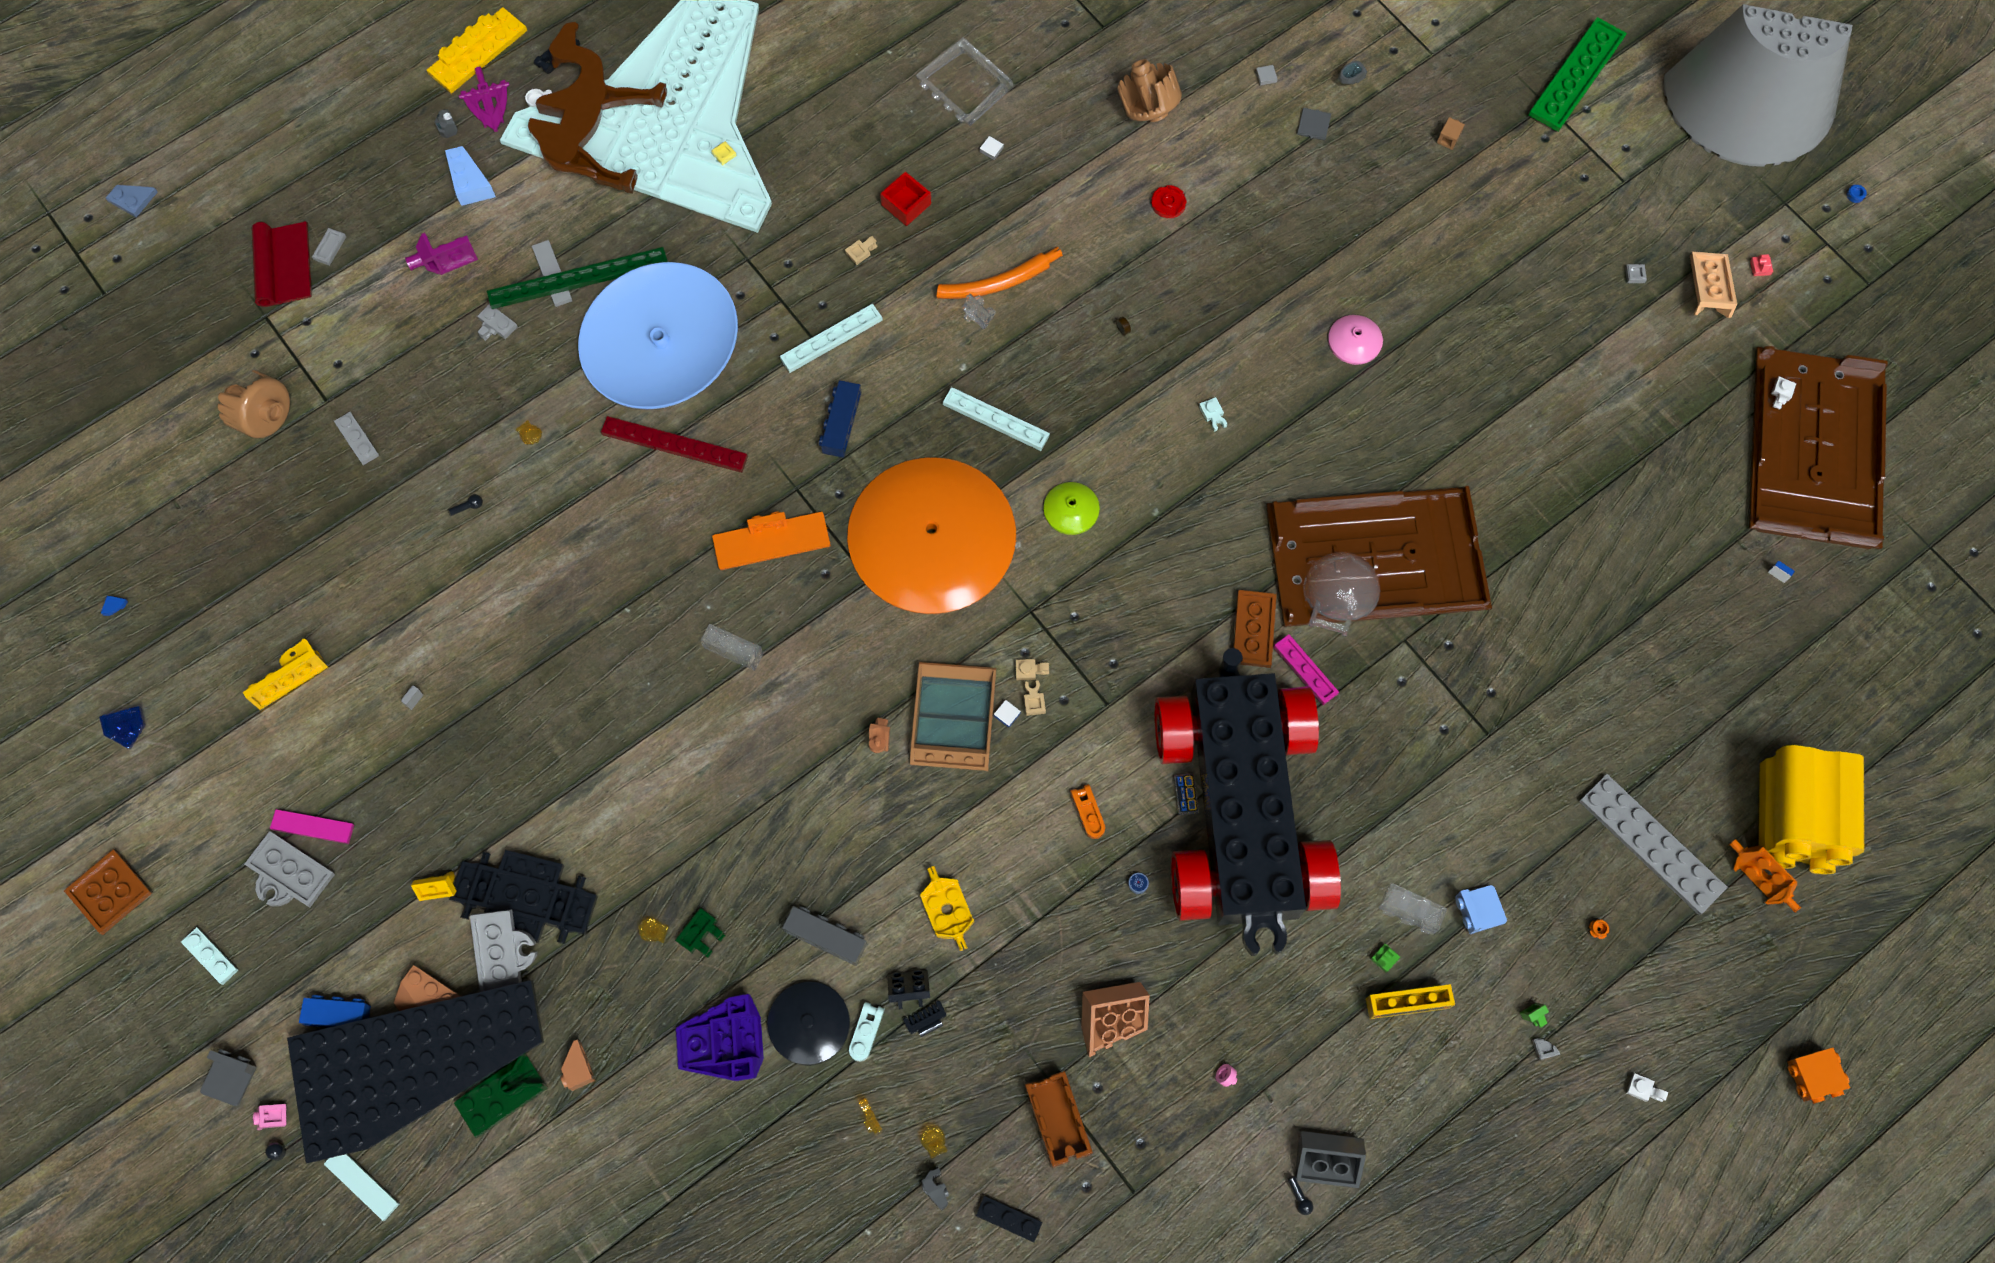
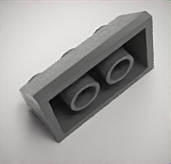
M1301 1131L1297 1151V1181L1359 1188L1366 1158L1364 1139Z

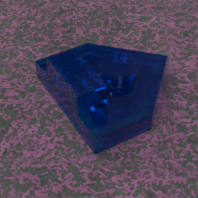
M141 706L99 717L104 736L127 749L133 747L146 726Z

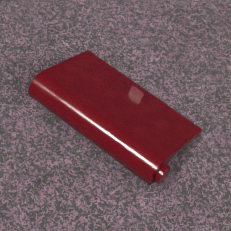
M304 221L277 228H271L265 222L253 224L251 228L255 303L261 307H268L312 297L308 223Z

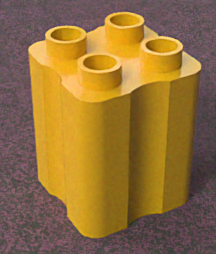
M1788 745L1777 750L1774 757L1767 758L1760 763L1759 845L1763 846L1784 869L1794 868L1796 861L1809 864L1811 873L1822 875L1836 873V866L1851 865L1853 863V856H1858L1864 852V756L1855 753L1824 751L1812 747Z

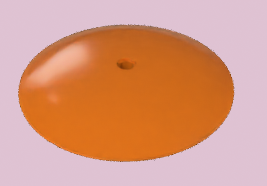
M919 458L905 461L887 469L867 485L852 509L848 524L847 540L850 557L856 572L875 595L887 603L906 611L922 614H940L970 606L982 599L997 586L1007 572L1013 558L1016 544V526L1012 509L1003 492L981 471L951 459ZM930 529L936 530V532L932 534L928 533L927 531Z

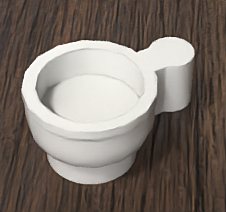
M532 89L525 96L526 102L529 107H536L537 99L552 93V91L546 90L543 92L540 89Z

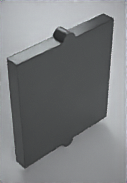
M1303 108L1297 135L1325 141L1331 113L1321 112L1318 109Z

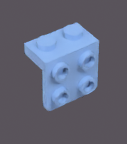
M1490 885L1473 891L1466 889L1460 891L1455 896L1457 907L1462 913L1463 923L1466 929H1468L1469 934L1503 925L1507 922L1494 886Z

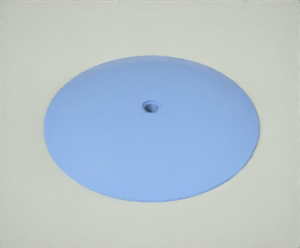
M675 262L655 263L636 268L610 283L596 297L586 312L578 340V351L582 369L598 392L620 405L637 409H657L676 405L703 391L720 375L727 365L737 339L738 319L736 309L725 287L715 277L700 268Z

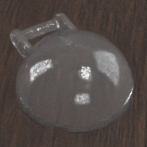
M1334 552L1323 556L1310 567L1303 585L1305 601L1307 600L1310 607L1314 609L1309 627L1325 628L1342 633V636L1347 637L1351 621L1363 616L1367 617L1375 609L1380 595L1379 578L1374 568L1365 559L1349 552ZM1318 613L1330 619L1346 621L1345 625L1318 619Z

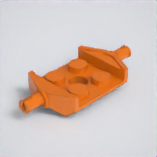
M1736 839L1729 844L1739 855L1733 870L1736 872L1741 869L1769 898L1765 902L1767 905L1784 902L1794 913L1801 908L1792 899L1797 881L1763 846L1758 845L1744 848ZM1765 869L1769 870L1772 873V876L1768 875L1765 872Z

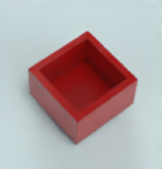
M906 171L880 193L881 205L906 226L931 205V192Z

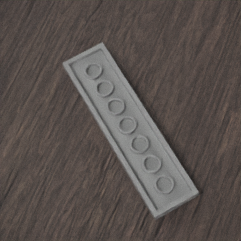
M1608 774L1579 801L1699 916L1728 888Z

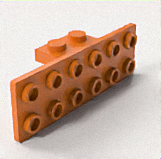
M773 512L763 517L754 516L747 520L748 528L712 536L719 570L830 547L823 512L786 519L785 512Z

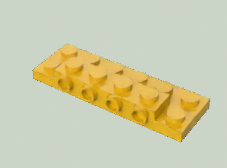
M504 7L494 15L489 13L486 16L481 15L475 25L466 27L464 34L460 37L455 36L448 47L444 46L439 50V60L427 69V73L452 94L476 74V67L483 68L528 30L522 22Z

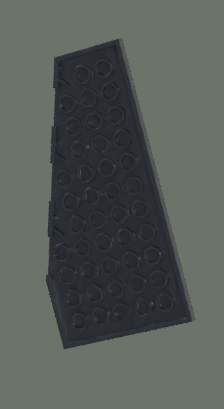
M533 980L287 1037L306 1164L373 1148L376 1144L402 1128L407 1127L446 1101L466 1091L492 1075L495 1071L544 1043Z

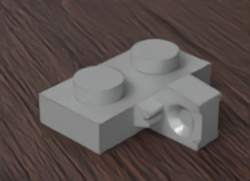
M490 304L477 316L483 322L478 333L485 341L492 334H499L506 340L518 327L515 322L499 310L491 309Z

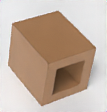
M1449 117L1437 143L1453 150L1465 124Z

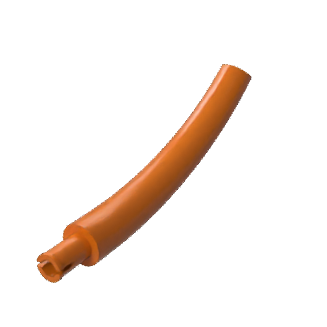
M1056 246L1046 254L1039 253L1023 264L990 278L967 283L939 284L937 298H971L1009 289L1049 269L1050 263L1062 257L1063 254L1059 247Z

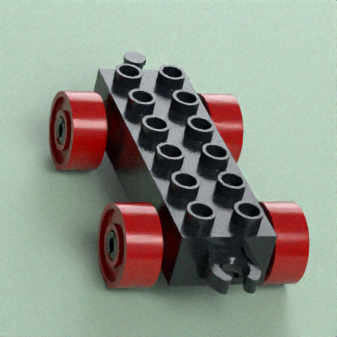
M1230 648L1223 654L1219 668L1220 677L1195 679L1191 691L1193 715H1191L1190 704L1186 695L1155 698V736L1160 764L1192 762L1193 742L1196 741L1211 862V870H1209L1207 855L1204 849L1172 852L1171 878L1174 906L1178 921L1210 919L1212 897H1215L1218 925L1242 924V941L1245 949L1251 956H1256L1260 951L1255 934L1261 928L1271 930L1274 935L1272 951L1275 954H1280L1287 943V931L1283 920L1299 919L1305 911L1337 909L1340 904V870L1333 842L1331 840L1297 843L1286 755L1316 753L1319 740L1317 706L1313 690L1310 686L1280 688L1277 692L1275 673L1241 676L1238 668L1243 660L1242 653L1236 648Z

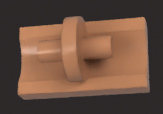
M877 718L875 724H870L869 748L874 753L888 752L890 740L888 720Z

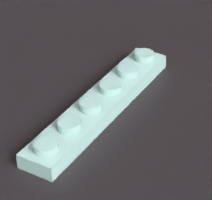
M871 304L780 356V360L789 373L883 321L882 316L875 306Z
M952 387L943 401L944 406L1042 451L1050 436V433Z

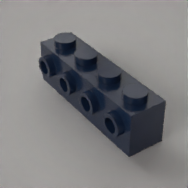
M839 380L838 386L834 387L832 395L834 400L833 403L830 402L828 408L830 415L828 419H825L823 427L825 433L824 436H820L819 440L822 454L844 458L862 393L860 384Z

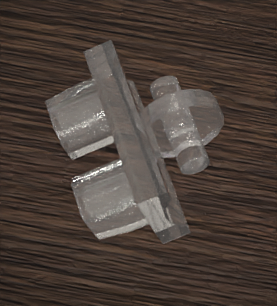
M969 294L966 296V302L962 307L966 313L964 319L967 322L973 320L982 329H985L989 321L994 318L995 311L991 307L987 309L983 307L984 300L980 295L973 297Z

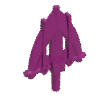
M476 67L475 73L479 83L477 85L478 89L471 88L470 92L461 91L459 98L464 99L467 107L483 123L485 128L488 126L494 132H497L500 123H504L503 116L507 105V87L510 85L509 82L502 80L500 84L493 82L491 86H488L487 82H485L482 68ZM492 97L496 98L497 101L495 108L493 105ZM481 100L483 102L485 111L481 109L479 106V102Z

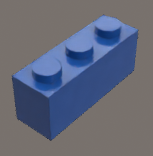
M312 995L311 998L303 999L299 1023L305 1026L330 1028L369 1018L371 1006L362 999H352V1002H347L341 997H332L331 1000H324L323 996Z

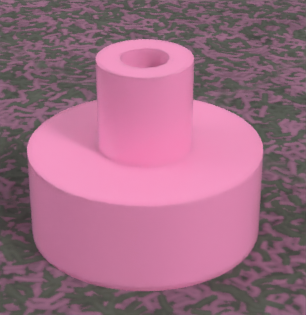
M1229 1064L1222 1065L1216 1072V1081L1224 1087L1236 1084V1069Z

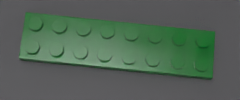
M1597 17L1531 109L1529 116L1559 132L1620 46L1627 33Z

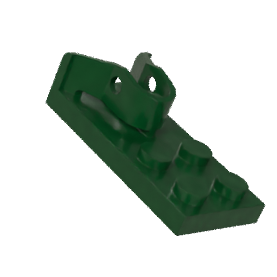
M524 1054L462 1096L454 1104L474 1137L478 1138L548 1089V1086L528 1055Z

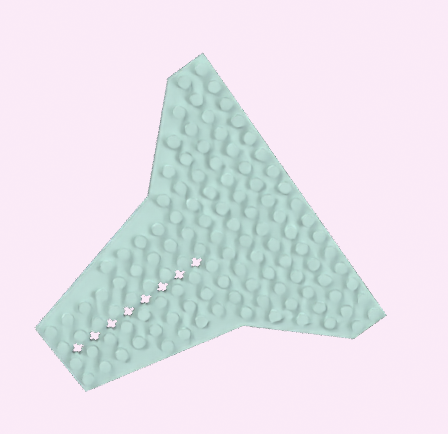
M680 0L610 78L605 80L606 85L615 88L652 89L659 82L666 83L667 96L663 107L637 104L605 109L602 111L597 131L583 147L602 167L610 171L623 173L629 169L636 170L638 179L634 188L635 191L757 233L772 202L736 126L759 4L748 0ZM721 7H724V10H722V11H718V9H717V8L720 9ZM714 20H717L716 24L710 23V21L714 22ZM708 33H710V36H709V37H704V36H703V35H707ZM703 47V50H701V51H698V50L696 49V48ZM693 60H696V63H695V64H690V63H689V62H693ZM687 73H689V77H687V78H684V77L682 76V75H686ZM679 87H682L681 91L675 90V88L678 89ZM673 100L675 101V104L669 105L668 103L672 102ZM529 107L515 112L500 139L501 144L544 159L540 146L533 139L529 131V119L534 118L560 124L562 118L540 114L537 107ZM726 141L736 152V157L722 166L712 155L711 150Z

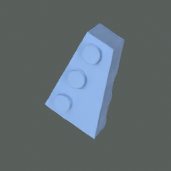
M463 146L445 150L455 193L461 206L496 197L491 185Z

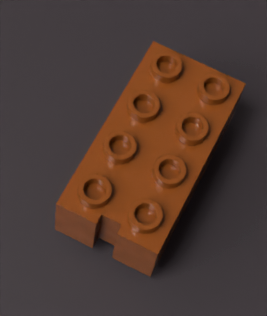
M1065 1071L1035 1083L1025 1084V1090L1051 1167L1055 1168L1069 1162L1068 1158L1075 1157V1160L1092 1155L1093 1152Z

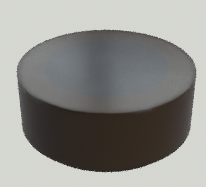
M1125 317L1116 319V325L1120 333L1124 336L1129 334L1131 327Z

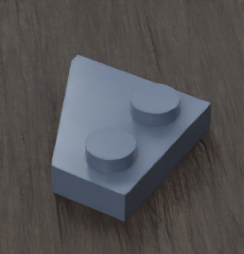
M116 185L108 194L106 200L132 216L137 217L158 192L153 187Z

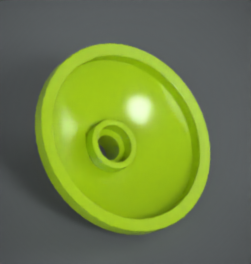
M1066 482L1059 484L1047 494L1044 501V516L1053 529L1063 534L1077 535L1084 533L1096 523L1099 516L1100 506L1097 496L1090 488L1080 483ZM1073 501L1075 502V504L1070 505L1069 502Z

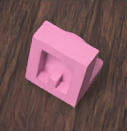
M286 1104L259 1106L257 1112H253V1125H257V1130L285 1127Z

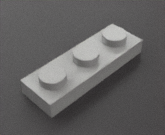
M351 412L334 421L362 465L379 456Z

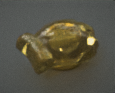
M528 420L516 428L522 441L527 445L538 443L542 437V431L530 424Z
M653 918L643 920L642 924L638 926L640 930L639 935L645 941L664 943L669 926L662 925Z
M928 1127L922 1133L921 1143L930 1153L931 1159L948 1151L945 1147V1136L942 1129Z

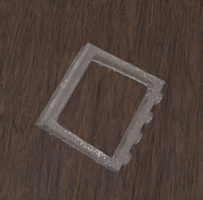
M964 37L916 74L917 79L920 81L919 85L925 91L929 89L932 92L931 96L936 101H943V107L948 112L953 110L956 113L955 117L961 123L965 121L969 126L1015 87L1012 80ZM962 53L968 55L1000 84L970 114L964 113L927 79Z

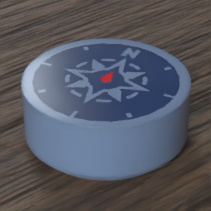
M1142 873L1133 874L1128 882L1129 889L1135 894L1144 893L1149 885L1148 878Z

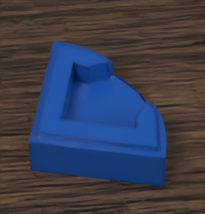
M107 596L101 614L103 616H111L120 609H124L128 601L122 598Z

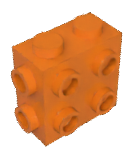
M1834 1048L1787 1061L1789 1065L1788 1071L1797 1084V1093L1804 1102L1811 1100L1813 1104L1824 1101V1096L1829 1094L1832 1098L1844 1095L1843 1090L1850 1088L1849 1078L1843 1072L1840 1056L1835 1052Z

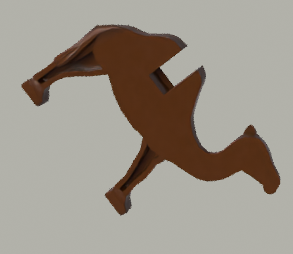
M576 22L566 23L549 47L553 68H558L561 63L570 62L578 64L581 67V73L578 79L568 88L543 95L535 103L540 114L562 118L561 123L530 118L528 122L529 131L533 139L540 146L546 163L554 170L588 176L600 185L610 186L633 194L638 179L636 170L629 169L623 173L610 171L602 167L583 147L597 131L603 110L637 104L663 107L667 96L666 83L659 82L652 89L615 88L606 85L600 57L590 49L577 46L576 32L579 25Z

